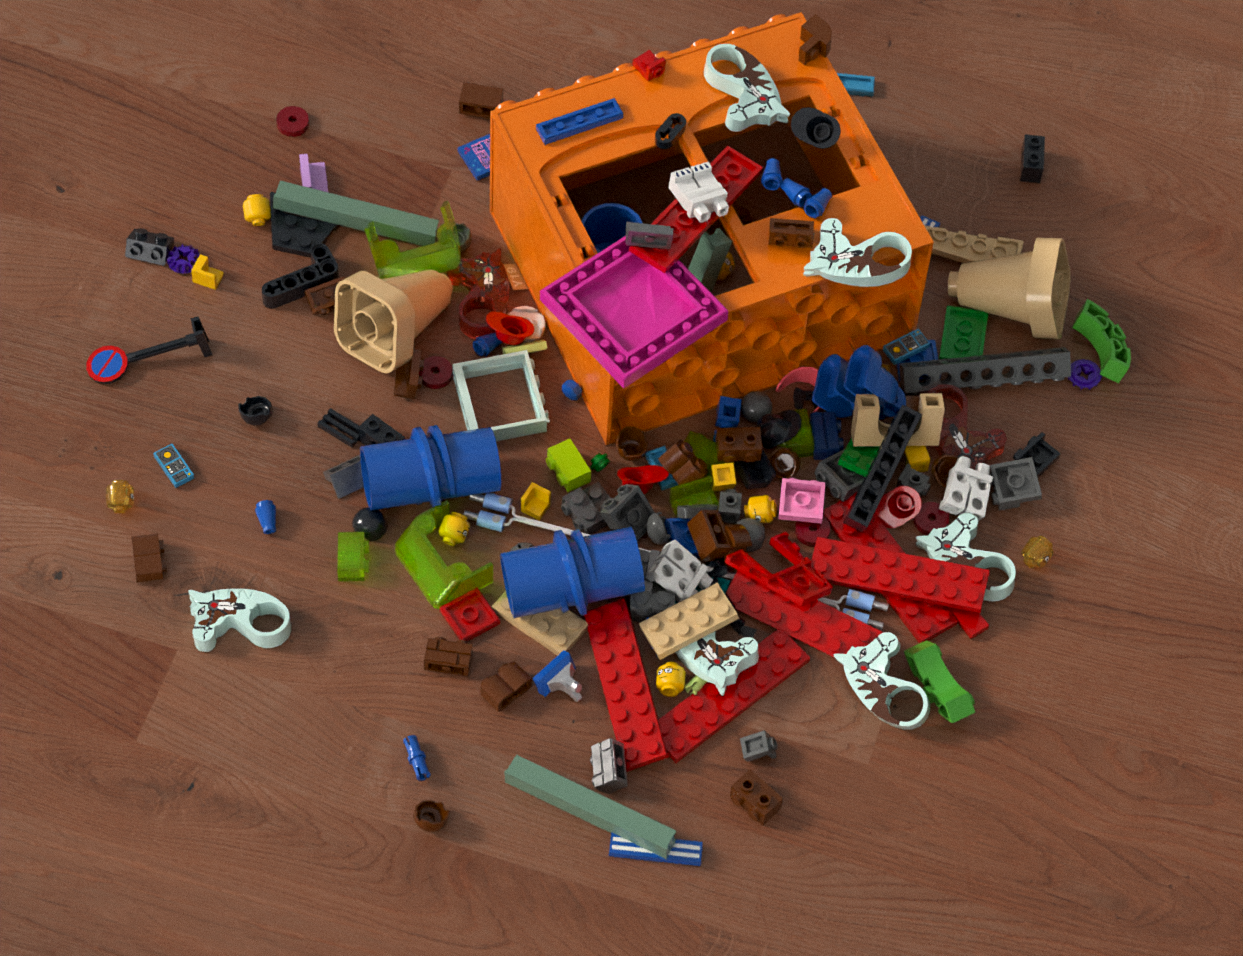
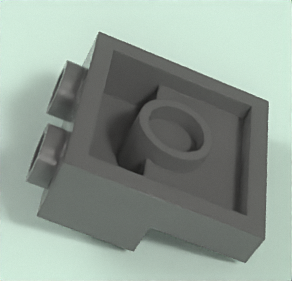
M844 450L820 461L814 472L817 481L825 482V485L830 489L831 495L834 498H839L842 502L859 491L865 478L841 465H837Z
M1032 457L990 465L989 475L993 476L990 486H993L994 490L991 493L993 505H998L999 511L1020 507V503L1042 499Z
M597 482L584 490L579 487L563 496L561 509L566 516L569 515L573 520L576 530L579 529L582 533L591 535L607 526L600 511L604 508L603 503L610 499V496L600 483Z
M625 484L618 488V495L615 498H610L603 503L604 508L600 511V514L610 529L618 530L632 527L638 541L647 532V521L649 516L655 512L639 486Z

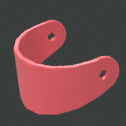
M800 367L792 370L779 382L776 392L782 391L786 386L795 382H805L815 386L818 370L813 367ZM818 406L814 412H823L824 409Z

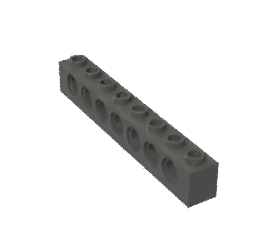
M1065 347L899 363L900 388L907 395H918L922 391L939 393L942 389L959 391L962 387L980 389L982 385L1000 387L1003 383L1021 385L1023 381L1041 383L1044 382V379L1061 381L1065 379L1064 377H1071L1070 351ZM1047 362H1051V367L1043 370L1044 365ZM1026 364H1031V368L1027 372H1023V367ZM1010 366L1009 372L1002 374L1003 368ZM983 369H990L986 376H981ZM969 370L967 377L960 378L963 371ZM948 372V377L945 380H939L942 373ZM927 374V379L924 382H919V377Z

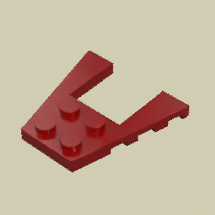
M787 532L771 537L769 545L792 562L794 566L775 574L770 573L742 549L726 556V564L799 606H804L831 594L833 588L819 570L815 571L812 568L811 560L808 557L804 558L799 552L800 547L796 542L791 543Z

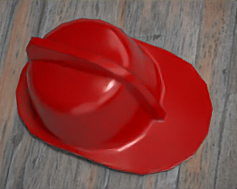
M489 312L486 315V321L496 331L497 338L507 345H519L526 337L534 333L533 324L523 317L501 312Z
M647 465L621 468L617 471V476L622 480V485H637L643 494H647L654 483L667 479L669 472L662 466Z
M902 485L896 487L882 496L875 515L886 528L899 527L920 513L922 508L921 497L910 486Z

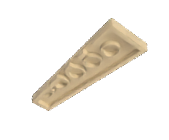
M924 225L934 242L932 254L962 263L1021 253L1024 242L998 237V239L988 238L984 234H978V236L969 235L965 231H958V233L949 232L946 228Z

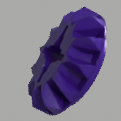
M182 243L180 247L174 246L173 250L168 252L167 263L170 269L176 273H190L200 254L198 249H194L192 245L184 246ZM180 255H183L184 257L187 256L188 262L184 259H180Z
M1080 359L1071 364V377H1068V380H1071L1073 386H1079L1081 390L1083 388L1090 390L1093 386H1097L1101 380V370L1094 362ZM1081 370L1082 372H1084L1085 375H1088L1087 380L1083 376H1080Z

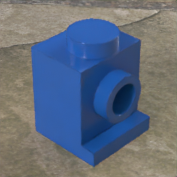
M720 396L717 404L715 426L720 428H737L742 399Z

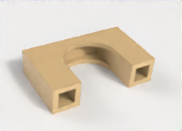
M942 393L920 394L917 412L922 415L907 446H939L945 410ZM856 394L851 427L853 447L880 446L890 427V424L879 420L878 396L874 394Z

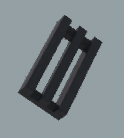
M331 408L328 410V414H325L323 419L317 423L319 428L351 448L359 441V425ZM328 422V423H330L331 425L335 426L336 428H338L339 431H337L336 429L332 428L331 426H329V425L326 424V423ZM341 432L348 434L349 436L353 437L354 439H353V440L350 439L349 437L345 436V435L342 434Z

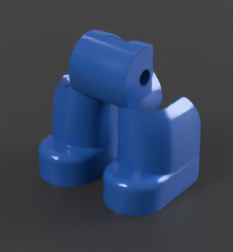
M863 345L856 349L849 362L837 354L827 357L818 370L812 395L814 404L827 412H835L838 418L852 415L856 394H874L878 396L879 420L895 416L902 404L906 406V398L894 376L881 366L882 357L880 353L868 345Z

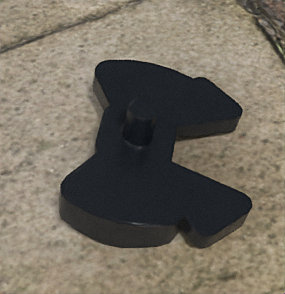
M798 387L795 388L793 400L795 403L794 407L798 411H802L805 401H811L815 409L818 407L812 401L813 391H803Z
M724 556L720 560L715 559L705 564L708 567L714 568L707 573L711 578H720L729 572L724 564Z

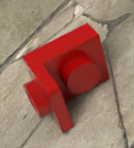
M648 50L633 59L632 65L647 81H650L653 78L660 77L665 72L666 60L664 57L658 59Z

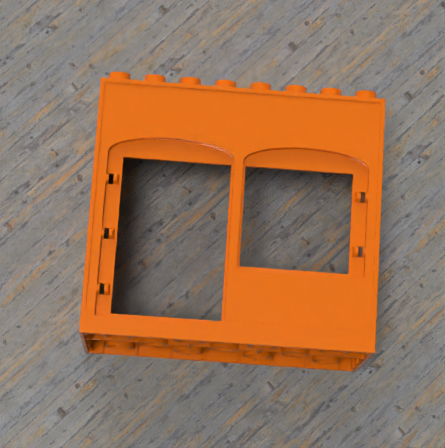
M802 12L791 16L784 14L775 15L765 24L750 29L746 26H741L732 30L728 36L712 41L706 38L694 42L690 48L674 53L662 51L655 56L658 59L665 58V72L660 77L653 78L650 81H647L631 63H625L616 67L612 73L596 78L591 75L584 76L571 86L558 90L546 88L539 91L533 98L517 103L512 100L505 101L499 104L495 110L490 111V213L540 314L542 313L545 318L546 326L573 380L581 387L582 398L606 445L615 443L620 430L625 427H636L646 432L716 408L720 396L742 399L752 391L762 392L776 387L783 377L794 369L813 367L819 370L823 361L833 354H837L849 362L854 351L863 345H868L876 351L883 350L884 345L917 328L934 242L828 57L825 58L819 53L815 60H810L806 65L799 61V48L805 43L800 39L801 26L807 22ZM732 44L752 54L768 71L779 92L781 105L790 113V116L787 117L790 128L794 114L798 110L807 107L815 108L834 117L840 124V138L830 148H817L796 137L823 187L832 193V198L829 200L822 216L817 218L809 217L805 213L804 207H797L746 225L742 224L731 204L727 215L721 216L719 219L754 283L715 296L728 310V320L623 389L540 301V290L598 254L566 191L681 153L685 154L691 167L709 162L701 147L767 126V124H754L740 132L729 130L725 125L727 112L731 105L739 102V99L712 87L704 77V66L708 52L716 45ZM718 60L712 63L715 70L725 75H733L740 72L739 67L728 60ZM613 98L616 99L623 112V119L544 145L536 130V124ZM679 113L683 115L686 119L684 133L671 148H658L655 144V133L671 114ZM557 198H558V200H559V202H560V204H561L560 207H558V205H557V201H556ZM770 218L814 221L813 247L799 248L769 245ZM829 218H835L841 222L842 235L848 239L852 246H856L883 232H895L904 236L912 248L911 264L907 274L892 283L881 286H852L828 280L820 275H803L804 267L810 262V251H814L815 247L820 243L821 224ZM883 247L873 254L872 259L876 263L885 266H895L903 262L905 256L896 248ZM582 250L585 251V253H586V255H587L588 258H585V259H584V255H583V251H582Z

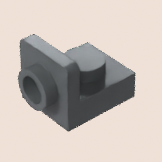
M765 730L740 738L743 758L747 762L766 755L772 759L777 757L775 751L778 749L776 739L771 737Z

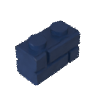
M812 412L809 419L813 459L824 460L844 449L843 438H839L838 434L841 432V420H837L835 412Z

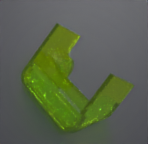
M448 200L444 201L440 207L445 223L441 224L437 229L439 242L400 252L395 241L390 239L379 241L374 223H368L364 230L380 279L429 269L441 273L455 269L460 264L461 252L458 230Z
M447 500L442 502L441 505L435 506L416 516L395 543L397 557L429 603L436 609L477 587L480 590L493 583L492 562L473 572L466 564L461 562L447 567L426 537L435 528L441 526L444 516L449 514V502Z

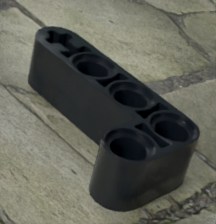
M318 243L312 246L310 251L312 265L266 282L261 289L263 305L269 309L283 306L305 297V290L339 278L338 264L327 245Z

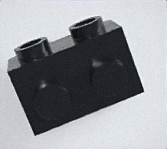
M142 228L134 229L127 237L125 256L164 266L167 261V253L174 245V237H169L165 233L156 234L148 232Z
M1043 432L1037 437L1034 435L1028 441L1027 446L1024 449L1020 448L1013 456L1014 460L1032 457L1037 478L1057 461L1061 454L1044 441L1046 434Z
M763 449L760 461L732 462L746 489L766 488L776 476V472Z

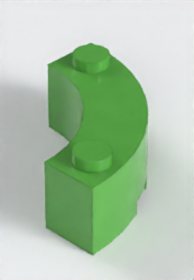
M1087 299L1077 313L1072 328L1084 335L1096 349L1101 362L1100 374L1119 384L1131 363L1130 348H1127L1125 343L1126 336L1119 324L1115 325L1108 318L1109 314L1103 308Z
M926 640L904 650L914 677L917 676L920 682L923 683L922 689L927 695L929 702H934L940 708L938 713L943 718L954 723L975 713L973 696L954 680L941 658L942 653L938 645Z

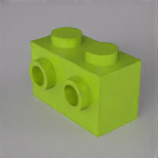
M571 439L547 449L546 464L550 470H554L559 485L564 486L567 492L591 482V470Z

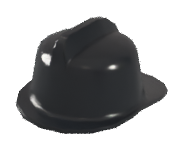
M811 107L802 108L792 117L791 128L794 135L812 146L822 149L830 148L840 138L841 128L838 121L820 110Z
M790 409L777 414L763 415L755 426L760 427L762 446L770 449L794 438L800 431L802 419L799 413Z

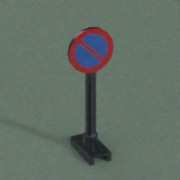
M199 316L191 318L193 333L187 334L183 338L129 354H125L122 349L112 345L98 348L89 356L86 362V370L90 378L96 383L110 384L120 380L125 375L129 363L182 347L199 345L204 358L213 354L208 344L209 338Z

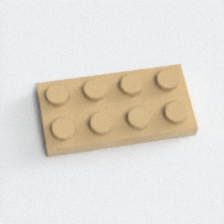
M716 583L639 623V626L661 660L734 622L739 617L719 584Z
M506 591L492 605V609L497 615L557 656L563 650L568 652L587 631L588 623L570 610L567 613H563L561 609L513 619Z

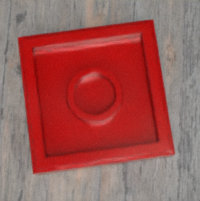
M478 587L439 607L440 613L459 640L468 642L500 624L499 617Z

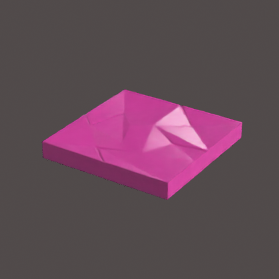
M626 236L540 290V301L623 389L728 320V310L679 260L664 274L629 252L630 245H626Z

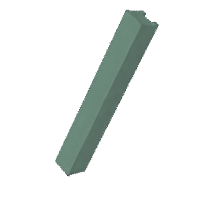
M284 181L279 182L276 194L273 197V209L433 249L435 246L439 224L437 219Z
M717 228L712 235H708L705 232L701 236L688 268L711 293L732 243L731 239L720 228Z
M516 755L508 769L504 772L505 783L605 831L612 832L666 860L676 842V838H674L676 830L523 757Z

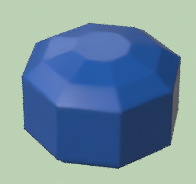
M567 380L562 384V392L568 399L577 401L582 396V389L574 380Z

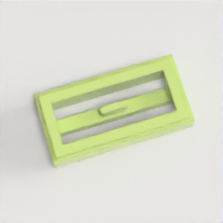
M542 339L514 346L502 347L503 354L527 350L528 353L546 350L547 343Z

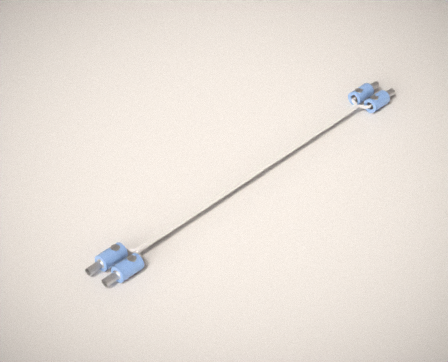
M490 492L486 493L485 496L481 494L470 495V500L483 503V508L509 514L510 509H512L514 518H511L508 523H505V516L480 510L479 514L465 510L463 514L468 519L477 521L476 526L502 532L504 526H509L512 521L552 531L562 530L566 535H570L572 531L571 529L516 515L515 507L512 506V498ZM708 567L706 572H710L714 568ZM728 572L723 577L733 579L735 574ZM849 589L848 595L841 596L838 601L824 597L818 599L827 605L836 607L839 611L840 607L837 604H840L845 598H847L845 605L870 612L872 608L887 611L889 606L887 603L876 601L874 595ZM847 608L843 609V613L882 630L884 623L869 619L870 614Z

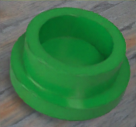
M598 453L591 459L592 465L590 468L592 470L595 469L597 473L610 463V460L607 458L608 455L606 453L603 455Z

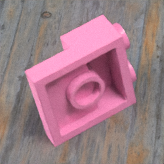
M782 478L778 519L822 524L825 482Z

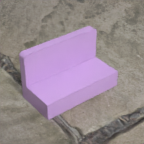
M300 154L302 186L328 192L325 163H309L308 154Z

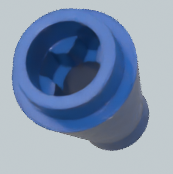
M774 158L767 160L761 182L767 190H777L783 182L779 161Z
M789 178L783 180L780 188L787 194L795 206L804 207L805 201L812 197L809 188Z
M823 188L805 201L804 211L809 217L817 218L822 216L829 200L832 198L830 190Z
M495 332L476 337L475 341H473V349L477 355L487 356L503 342L497 338Z
M271 500L258 502L255 513L263 528V533H275L277 531L276 505Z

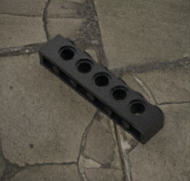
M903 404L897 410L843 521L844 524L862 533L868 527L918 424L921 413Z

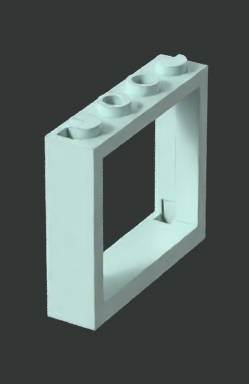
M527 350L452 364L453 379L467 430L479 428L465 379L522 368L536 419L491 427L496 441L547 432V423H550L548 410L544 411L543 392L539 393L538 390L540 387L539 377L534 375V360L529 358Z

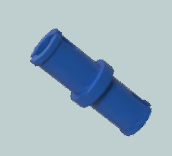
M407 736L410 742H408L407 738H404L403 743L409 755L408 762L413 766L416 779L418 781L426 780V777L429 778L431 776L425 762L426 755L424 751H421L417 736Z

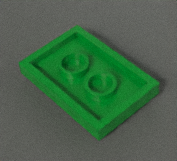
M947 305L939 359L983 355L988 313Z
M851 438L837 465H841L865 477L880 446L853 447Z

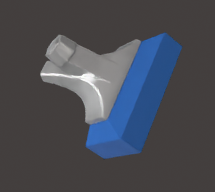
M563 650L533 677L538 692L542 696L546 697L550 692L562 690L571 696L575 702L582 699L579 693L582 685L573 679L576 667L569 652Z

